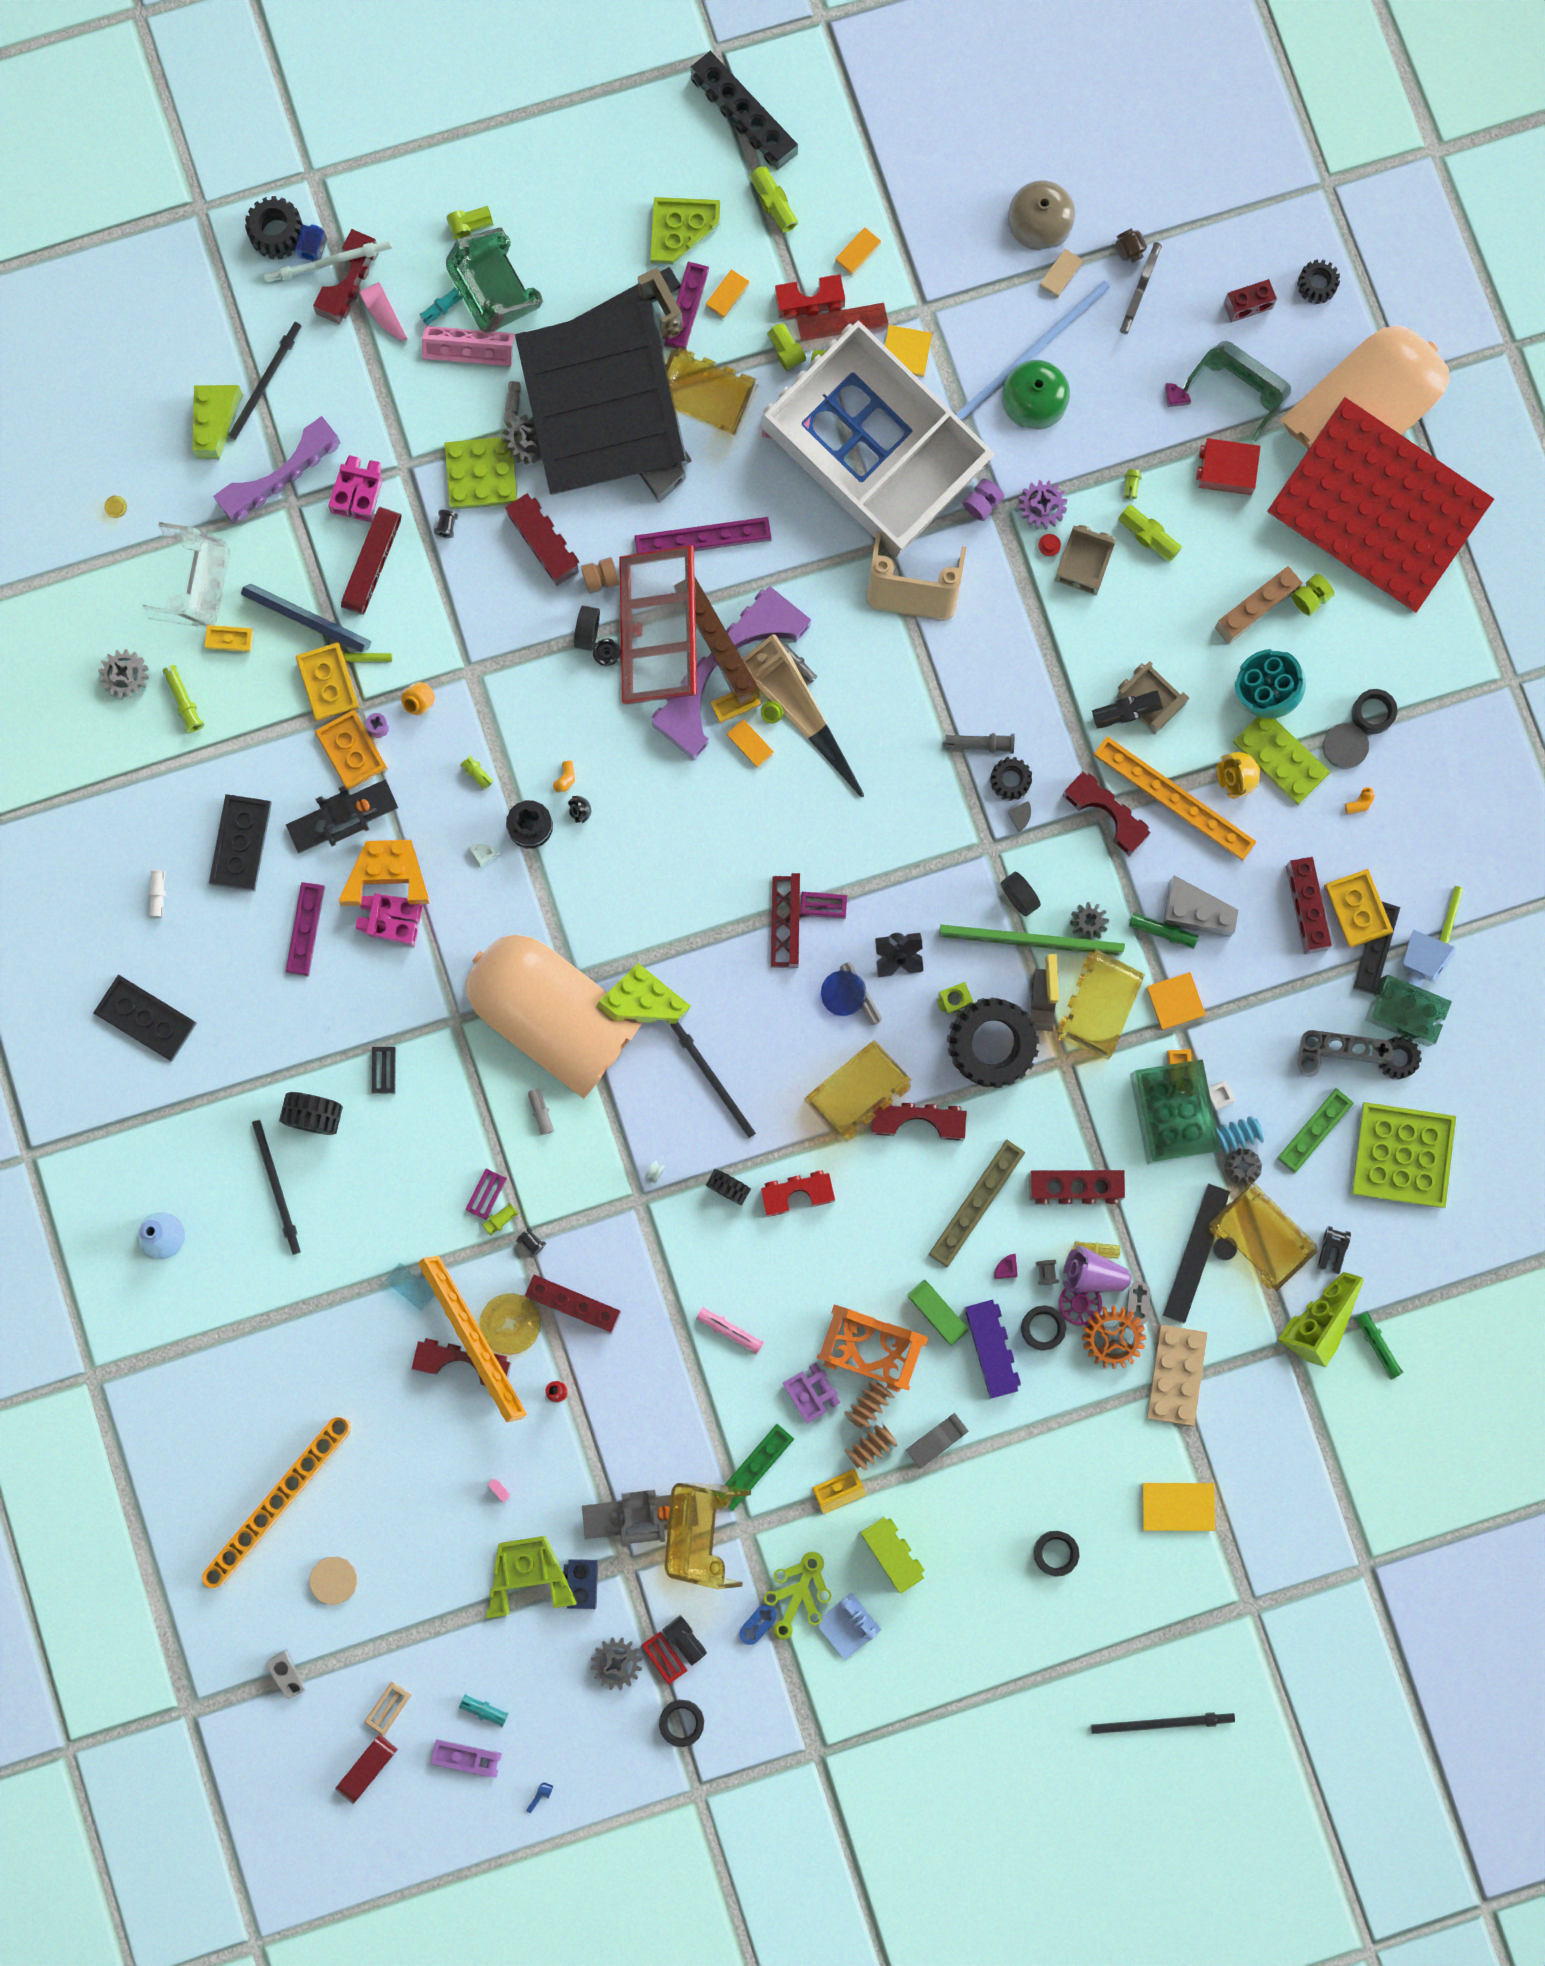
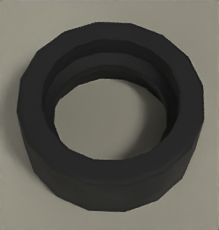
M581 606L575 628V648L588 651L594 649L600 621L599 608Z
M1378 688L1369 689L1363 692L1354 702L1351 711L1352 720L1365 733L1380 734L1387 730L1395 721L1398 712L1397 703L1387 691ZM1378 699L1386 705L1388 714L1384 722L1371 724L1363 718L1361 708L1365 701Z
M1014 871L1001 881V887L1007 898L1023 916L1027 917L1041 906L1037 894L1020 873Z
M1046 1305L1037 1306L1028 1311L1021 1323V1333L1025 1342L1033 1349L1041 1351L1051 1350L1058 1346L1065 1338L1067 1330L1066 1321L1061 1312L1054 1307ZM1037 1315H1050L1056 1321L1058 1329L1052 1340L1040 1342L1031 1335L1030 1323Z
M1049 1531L1041 1535L1036 1541L1033 1550L1034 1560L1038 1568L1045 1574L1054 1577L1065 1576L1072 1572L1080 1558L1079 1547L1075 1539L1062 1531ZM1053 1539L1064 1541L1070 1549L1069 1561L1060 1568L1049 1566L1043 1559V1548L1047 1542Z
M679 1699L669 1703L663 1709L659 1719V1729L666 1742L676 1747H686L694 1744L700 1738L704 1730L705 1720L697 1704L689 1700ZM677 1709H687L695 1716L696 1727L693 1733L684 1738L674 1736L669 1731L667 1725L670 1714Z

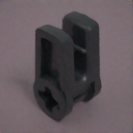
M1332 1226L1326 1227L1317 1265L1318 1269L1325 1270L1327 1268L1331 1249L1334 1247L1336 1252L1333 1263H1331V1271L1335 1274H1340L1345 1253L1351 1239L1350 1231L1341 1232L1334 1230Z

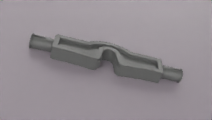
M1158 242L1153 243L1119 330L1123 334L1129 333L1162 248V245Z

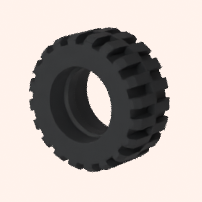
M999 998L977 999L975 1003L970 1002L963 1011H959L955 1015L957 1018L954 1023L951 1022L949 1027L951 1032L950 1035H947V1042L949 1043L947 1050L953 1060L954 1067L965 1078L983 1087L1002 1088L1003 1085L1010 1086L1015 1084V1080L1026 1076L1025 1072L1028 1068L1032 1069L1034 1066L1032 1061L1034 1057H1038L1039 1050L1036 1048L1037 1044H1040L1039 1036H1036L1037 1027L1031 1021L1030 1015L1023 1011L1020 1006ZM988 1021L1002 1022L1013 1033L1014 1043L1012 1051L1004 1061L998 1064L981 1062L975 1056L972 1049V1040L976 1030Z

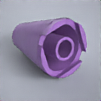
M1077 1245L1076 1250L1071 1249L1066 1258L1063 1273L1067 1274V1281L1063 1280L1065 1290L1069 1292H1121L1130 1286L1131 1275L1127 1268L1083 1246Z

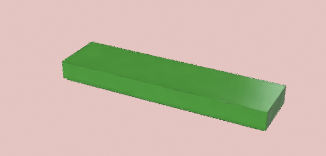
M1335 1088L1276 1159L1295 1174L1354 1102L1339 1089Z

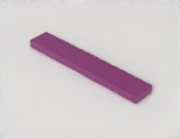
M768 517L634 535L637 554L682 546H694V551L772 540Z

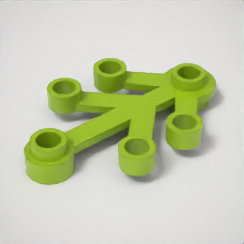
M808 1552L803 1555L801 1563L786 1569H777L774 1572V1579L778 1583H784L788 1577L803 1573L798 1583L775 1592L768 1591L764 1595V1601L767 1605H775L778 1600L793 1595L783 1620L777 1622L774 1626V1634L780 1640H786L791 1637L793 1633L791 1623L802 1599L808 1612V1622L811 1625H818L822 1620V1615L817 1611L808 1588L811 1577H813L819 1591L817 1594L818 1600L821 1603H827L831 1600L832 1594L826 1588L821 1574L824 1568V1559L817 1552ZM810 1559H815L817 1561V1566L815 1568H810L808 1566V1561ZM779 1571H783L786 1575L782 1581L776 1578V1574ZM822 1591H827L829 1593V1598L827 1600H822L820 1598V1593ZM770 1593L776 1596V1600L773 1603L767 1601V1595ZM813 1613L819 1615V1621L816 1623L810 1620V1616ZM786 1626L788 1629L787 1634L781 1635L779 1627Z

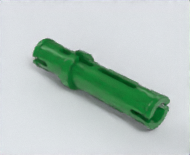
M1134 912L1128 925L1129 927L1169 940V943L1174 944L1175 942L1192 949L1195 948L1199 935L1179 929V926L1166 925Z
M1365 1311L1354 1319L1365 1335L1363 1338L1366 1342L1369 1341L1390 1380L1404 1372L1381 1336V1329H1377L1368 1314L1369 1312Z

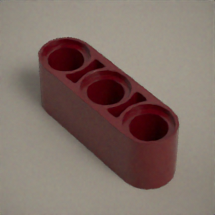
M379 1734L336 1786L335 1790L351 1804H354L397 1752L398 1748Z

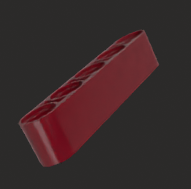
M381 506L378 507L344 592L341 608L361 615L365 614L400 526L401 513Z

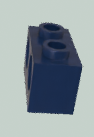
M569 1559L568 1564H564L563 1574L568 1579V1585L572 1593L574 1594L577 1589H582L586 1593V1600L583 1603L576 1602V1605L567 1606V1609H596L598 1560ZM577 1565L586 1567L587 1575L585 1578L579 1579L575 1576L574 1569Z

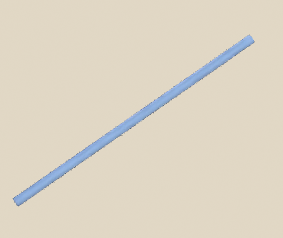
M1103 281L955 415L961 421L1005 382L1008 374L1017 365L1029 361L1109 289V284Z

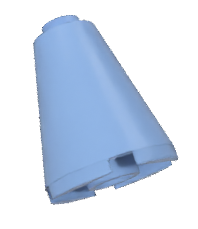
M158 1212L148 1216L141 1223L138 1230L140 1248L145 1254L156 1259H167L176 1255L185 1240V1229L181 1221L174 1215L165 1212Z

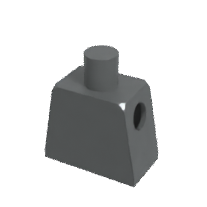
M686 452L687 461L690 463L692 460ZM665 467L639 474L659 503L686 479L685 471L682 467L676 469Z

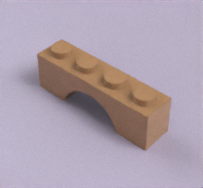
M1289 566L1285 567L1219 619L1214 628L1228 645L1231 644L1270 609L1288 599L1303 582Z

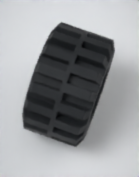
M271 196V200H267V197L262 198L263 202L259 203L256 201L254 203V209L249 208L248 213L250 216L246 215L245 229L249 240L256 252L259 251L263 257L266 254L269 259H274V256H277L278 260L283 259V255L286 254L289 257L292 255V250L296 252L299 249L298 244L302 245V236H305L304 225L299 211L294 207L293 203L290 201L287 203L285 198L281 197L280 200H277L276 196ZM272 221L287 223L285 229L280 234L267 235L263 233L266 225Z
M300 1092L285 1093L279 1121L286 1126L323 1135L337 1134L343 1106L334 1100Z

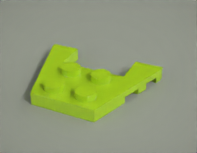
M547 1536L498 1544L493 1572L495 1577L493 1588L490 1589L489 1597L491 1599L489 1609L486 1612V1619L510 1615L507 1590L550 1583L553 1608L576 1605V1600Z

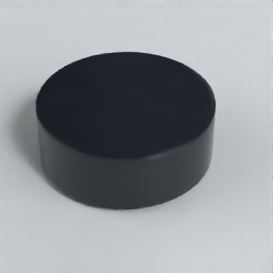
M1230 1237L1217 1239L1213 1245L1214 1255L1223 1261L1232 1259L1237 1253L1236 1242Z

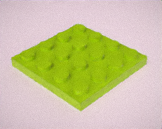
M1363 1102L1351 1195L1446 1208L1457 1116Z

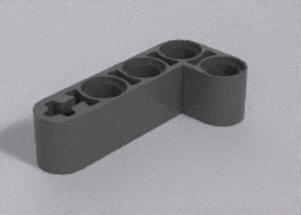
M1308 1030L1301 1038L1298 1067L1301 1074L1306 1077H1313L1320 1070L1322 1056L1387 1064L1393 1058V1048L1388 1041L1383 1039ZM1311 1037L1319 1040L1315 1047H1308L1306 1041ZM1332 1041H1340L1342 1046L1339 1050L1334 1051L1329 1048ZM1356 1044H1363L1366 1047L1365 1051L1361 1054L1354 1053L1352 1049ZM1369 1045H1372V1048H1373V1050H1374V1051H1372V1056H1369V1054H1370V1047H1369ZM1385 1047L1388 1053H1384V1056L1380 1057L1377 1051H1381V1048ZM1306 1060L1315 1062V1066L1311 1070H1305L1302 1065Z

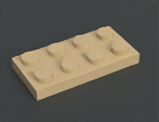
M1160 1325L1147 1412L1148 1419L1195 1426L1208 1332Z

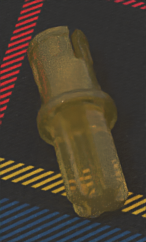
M1074 1241V1250L1079 1245L1105 1258L1118 1259L1120 1257L1121 1248L1119 1245L1098 1243V1241H1095V1243Z

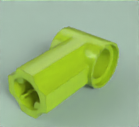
M488 206L468 212L458 210L446 216L454 240L465 239L472 232L494 226Z
M784 323L773 326L767 332V336L778 352V359L786 371L807 360L799 343H795Z

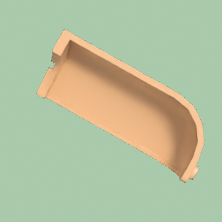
M1397 325L1383 328L1365 339L1290 409L1280 421L1289 434L1308 450L1343 397H1346L1403 435L1444 394L1449 382V368L1437 354L1439 350L1432 341L1427 343L1410 328Z
M521 935L500 937L489 945L484 953L479 951L472 959L474 966L469 971L465 981L467 998L474 1011L491 1028L583 1099L599 1082L607 1068L611 1067L621 1054V1050L633 1038L643 1023L636 1022V1019L614 1021L596 1006L607 992L550 947L532 937Z

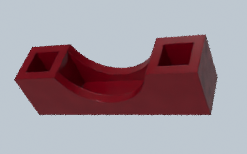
M351 228L342 246V250L346 252L361 248L364 244H377L375 238ZM379 253L368 258L363 256L349 260L350 271L341 283L334 286H322L313 304L315 314L340 325L342 319H346L350 312L349 305L352 299L355 300L359 294L361 281L366 280L369 274L371 261H375Z
M1082 771L1064 790L1062 796L1078 811L1088 807H1096L1106 811L1115 823L1116 830L1113 842L1130 857L1149 837L1151 832L1148 830V825L1141 819H1135L1131 815L1132 811L1126 805H1120L1115 801L1113 793L1106 788L1103 790L1097 784L1098 781L1093 775Z
M878 1101V1105H873L871 1135L895 1136L902 1124L917 1119L924 1120L933 1125L941 1140L964 1141L967 1111L962 1110L960 1106H948V1109H938V1105L925 1104L924 1108L915 1107L914 1103H901V1106H892V1102Z
M425 1338L424 1342L418 1341L411 1368L413 1370L437 1375L448 1363L463 1361L473 1366L477 1371L467 1352L461 1351L462 1346L448 1343L447 1347L438 1346L439 1341ZM494 1354L508 1379L512 1363L507 1361V1356ZM479 1376L480 1385L486 1386L482 1378Z

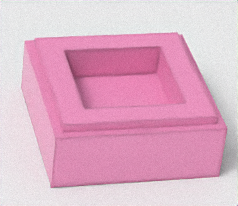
M493 1479L487 1484L502 1502L507 1501L511 1497L510 1493L498 1479Z

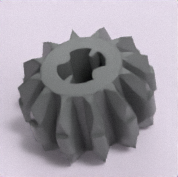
M1090 902L1086 903L1085 908L1079 904L1077 906L1078 912L1073 911L1071 913V916L1075 919L1070 920L1069 924L1077 926L1072 930V933L1076 934L1080 931L1079 939H1083L1085 935H1087L1088 940H1093V935L1100 939L1102 937L1101 932L1108 930L1103 924L1109 923V919L1102 918L1107 912L1106 910L1098 912L1099 904H1096L1093 909ZM1086 917H1088V920H1090V918L1094 920L1092 926H1090V924L1087 926L1084 923L1086 921Z

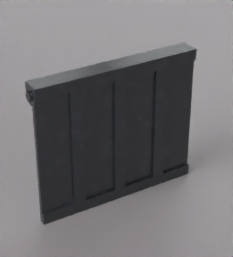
M650 300L515 334L550 495L665 467L676 469L688 464L655 312Z

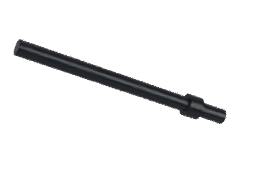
M294 321L287 335H283L280 340V347L228 434V437L231 439H237L287 351L291 350L294 346V339L302 327L298 322Z
M679 1022L670 1024V1027L680 1039L678 1042L682 1048L687 1049L748 1138L754 1136L756 1132L696 1048L690 1033L687 1034Z
M256 1120L252 1122V1126L284 1227L282 1232L284 1238L288 1240L292 1255H297L301 1253L296 1237L298 1235L296 1225L292 1224L261 1120Z
M1208 1712L1201 1716L1091 1724V1734L1200 1725L1216 1727L1217 1724L1235 1723V1714Z

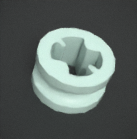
M655 1160L645 1178H651L655 1184L666 1166H660L658 1161Z

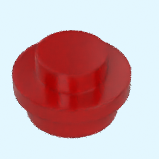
M1046 534L1040 538L1038 548L1043 555L1054 556L1060 551L1061 542L1056 535Z

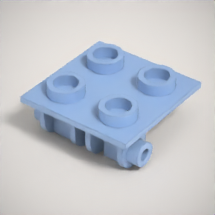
M852 1592L825 1613L820 1624L817 1625L844 1660L866 1642L872 1640L881 1631V1628Z

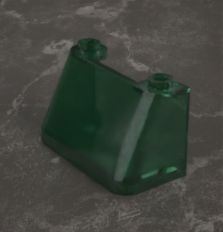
M502 227L458 238L446 258V269L460 295H462L479 329L485 334L494 332L539 309L544 302L541 293L534 287L524 288L506 256L511 246V241Z

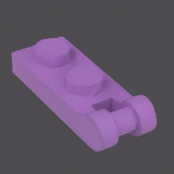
M436 1739L430 1764L497 1778L498 1770L496 1767L498 1761H501L502 1753ZM482 1757L488 1759L487 1767L480 1766Z

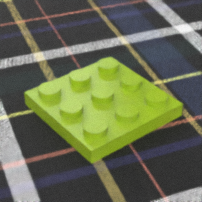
M504 437L444 442L451 510L508 505L517 500L514 456L510 458V450L504 451L503 448L507 446V443L501 442V439Z

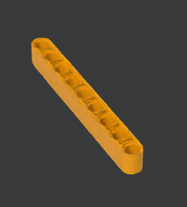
M335 1417L327 1423L204 1570L202 1581L205 1586L217 1588L226 1583L348 1437L352 1428L348 1419ZM338 1421H342L345 1424V1431L340 1435L334 1431V1425ZM324 1439L330 1444V1448L326 1453L320 1452L318 1448L320 1441ZM307 1458H311L314 1461V1468L309 1472L303 1468V1462ZM293 1476L299 1482L295 1490L289 1489L287 1485L289 1478ZM276 1495L281 1496L283 1499V1505L279 1509L274 1508L272 1505V1499ZM260 1514H264L267 1517V1524L263 1528L259 1527L256 1523V1518ZM245 1532L250 1534L252 1538L248 1546H244L241 1543V1536ZM229 1551L233 1552L236 1556V1561L232 1565L227 1564L225 1561V1555ZM213 1570L218 1571L220 1574V1580L216 1584L212 1583L209 1578Z

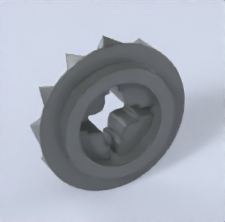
M1239 1148L1227 1156L1224 1168L1227 1177L1233 1183L1245 1186L1254 1183L1259 1178L1262 1163L1258 1154L1251 1151V1149ZM1242 1158L1245 1164L1253 1165L1246 1169L1245 1174L1242 1169H1234V1167L1241 1164Z

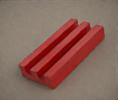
M661 1631L641 1644L668 1685L688 1671ZM660 1638L681 1669L679 1672L676 1671L656 1640ZM651 1643L673 1674L672 1677L669 1678L648 1647Z

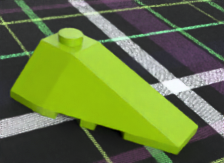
M1347 1272L1340 1274L1323 1290V1295L1316 1302L1313 1303L1311 1301L1306 1305L1307 1310L1299 1317L1294 1316L1288 1322L1278 1341L1307 1362L1327 1367L1339 1347L1363 1285V1277Z

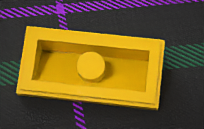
M855 1468L812 1487L823 1514H827L866 1495Z

